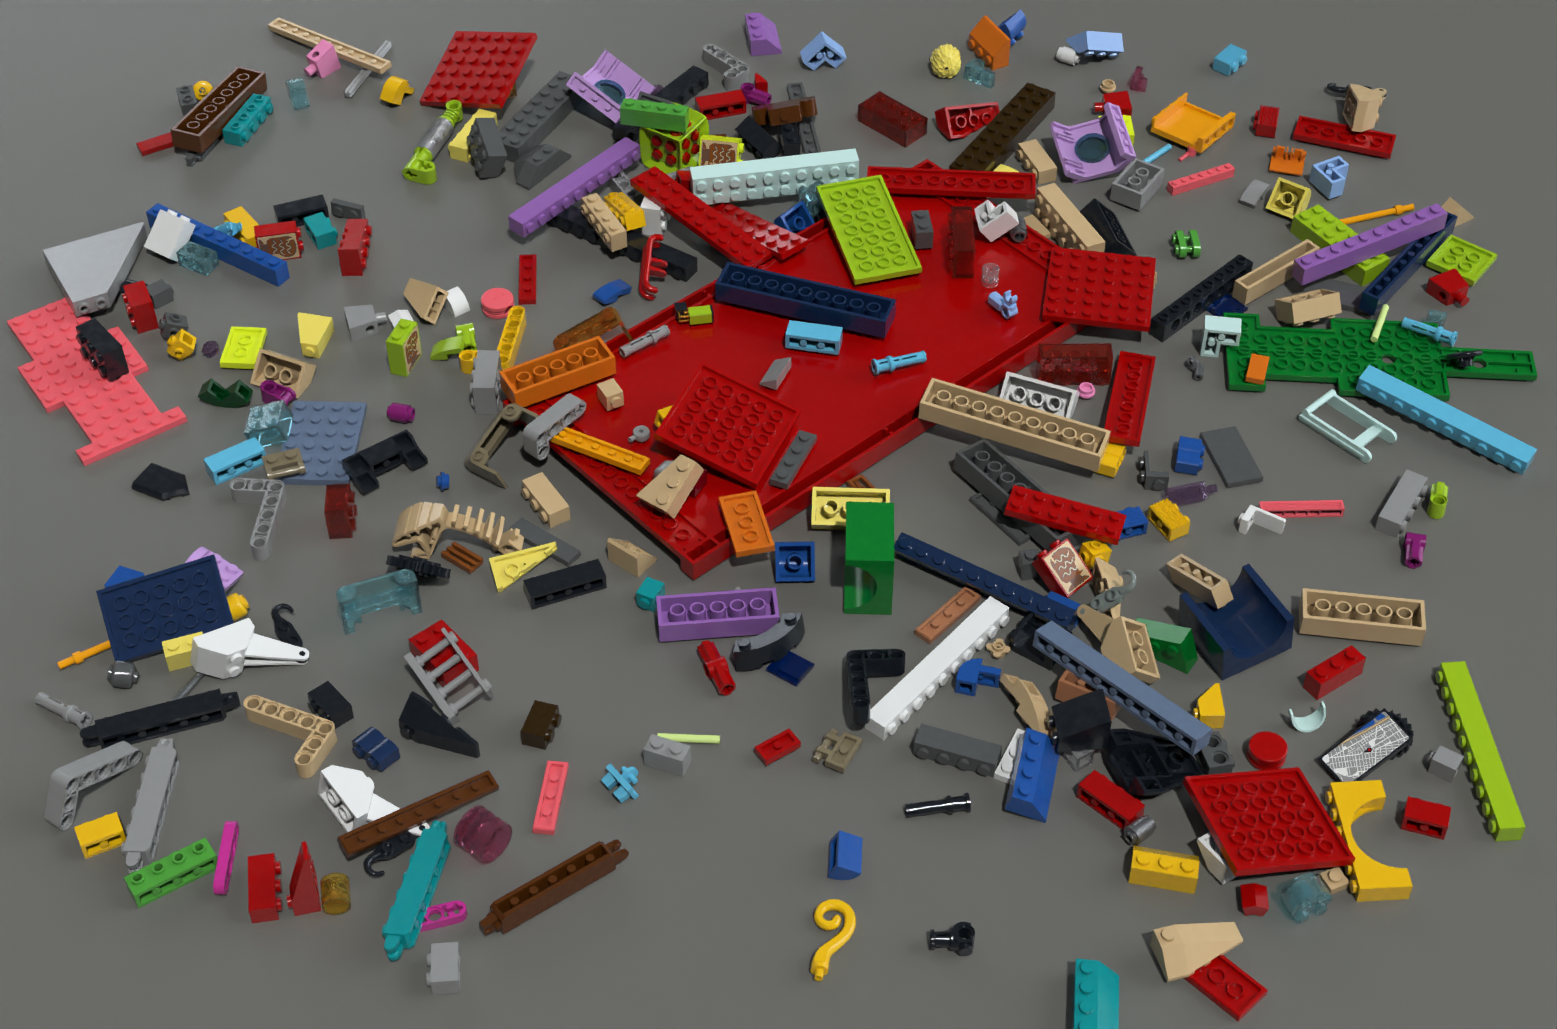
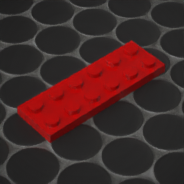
M1299 116L1293 139L1390 159L1396 135L1370 129L1363 132L1351 131L1349 125Z
M1017 485L1013 486L1004 511V515L1114 545H1118L1126 520L1125 514Z

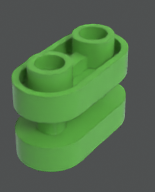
M1175 230L1174 234L1171 235V242L1174 244V254L1178 258H1186L1187 253H1190L1192 258L1200 257L1201 246L1197 230H1188V235H1184L1183 230Z

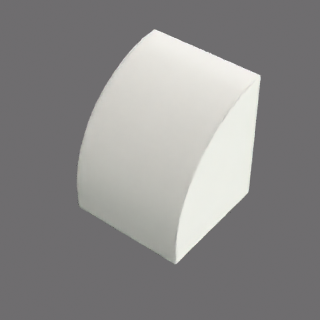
M458 286L447 291L449 294L445 300L444 307L454 317L470 311L468 301Z

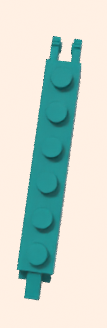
M433 821L430 828H423L421 836L417 838L414 854L410 856L409 867L403 874L402 885L396 892L395 903L390 907L388 921L382 928V936L385 938L384 948L390 961L400 959L399 957H401L404 948L410 949L415 946L421 925L425 919L424 916L427 914V908L430 906L451 850L447 836L448 827L445 821Z

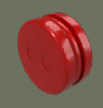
M1263 731L1256 733L1249 741L1247 759L1258 770L1280 769L1286 760L1288 752L1287 743L1280 735L1273 732Z

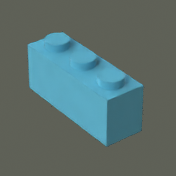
M789 320L785 334V348L839 355L843 340V327Z
M253 437L203 460L206 472L215 485H218L264 465L262 456H265L266 453L256 437Z

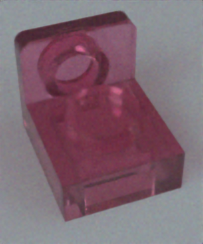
M1137 66L1132 75L1130 89L1145 93L1148 78L1142 74L1143 67Z

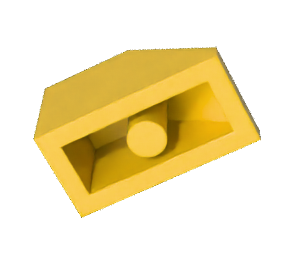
M1215 683L1197 700L1196 708L1192 710V716L1212 729L1223 728L1225 720V710L1219 683Z

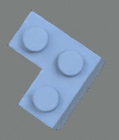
M822 31L800 51L803 63L812 70L817 69L824 61L837 68L847 58L843 47Z
M1340 156L1312 165L1309 181L1328 199L1343 194L1349 164Z

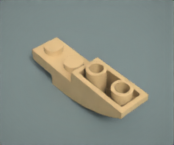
M1003 673L1000 681L1005 686L1004 689L1015 697V702L1019 704L1016 711L1022 717L1021 720L1029 725L1032 730L1047 734L1051 738L1052 728H1048L1047 715H1050L1038 688L1033 682L1021 680L1017 676Z

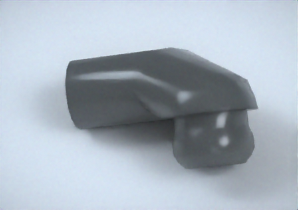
M1189 357L1186 361L1187 366L1194 372V379L1201 381L1203 379L1204 365L1196 360L1195 357Z

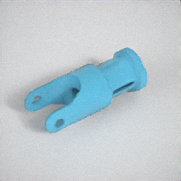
M225 222L220 226L214 227V229L233 236L242 230V224L240 222Z

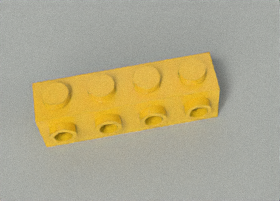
M611 192L608 196L603 197L604 203L625 230L630 231L646 226L644 210L623 192Z

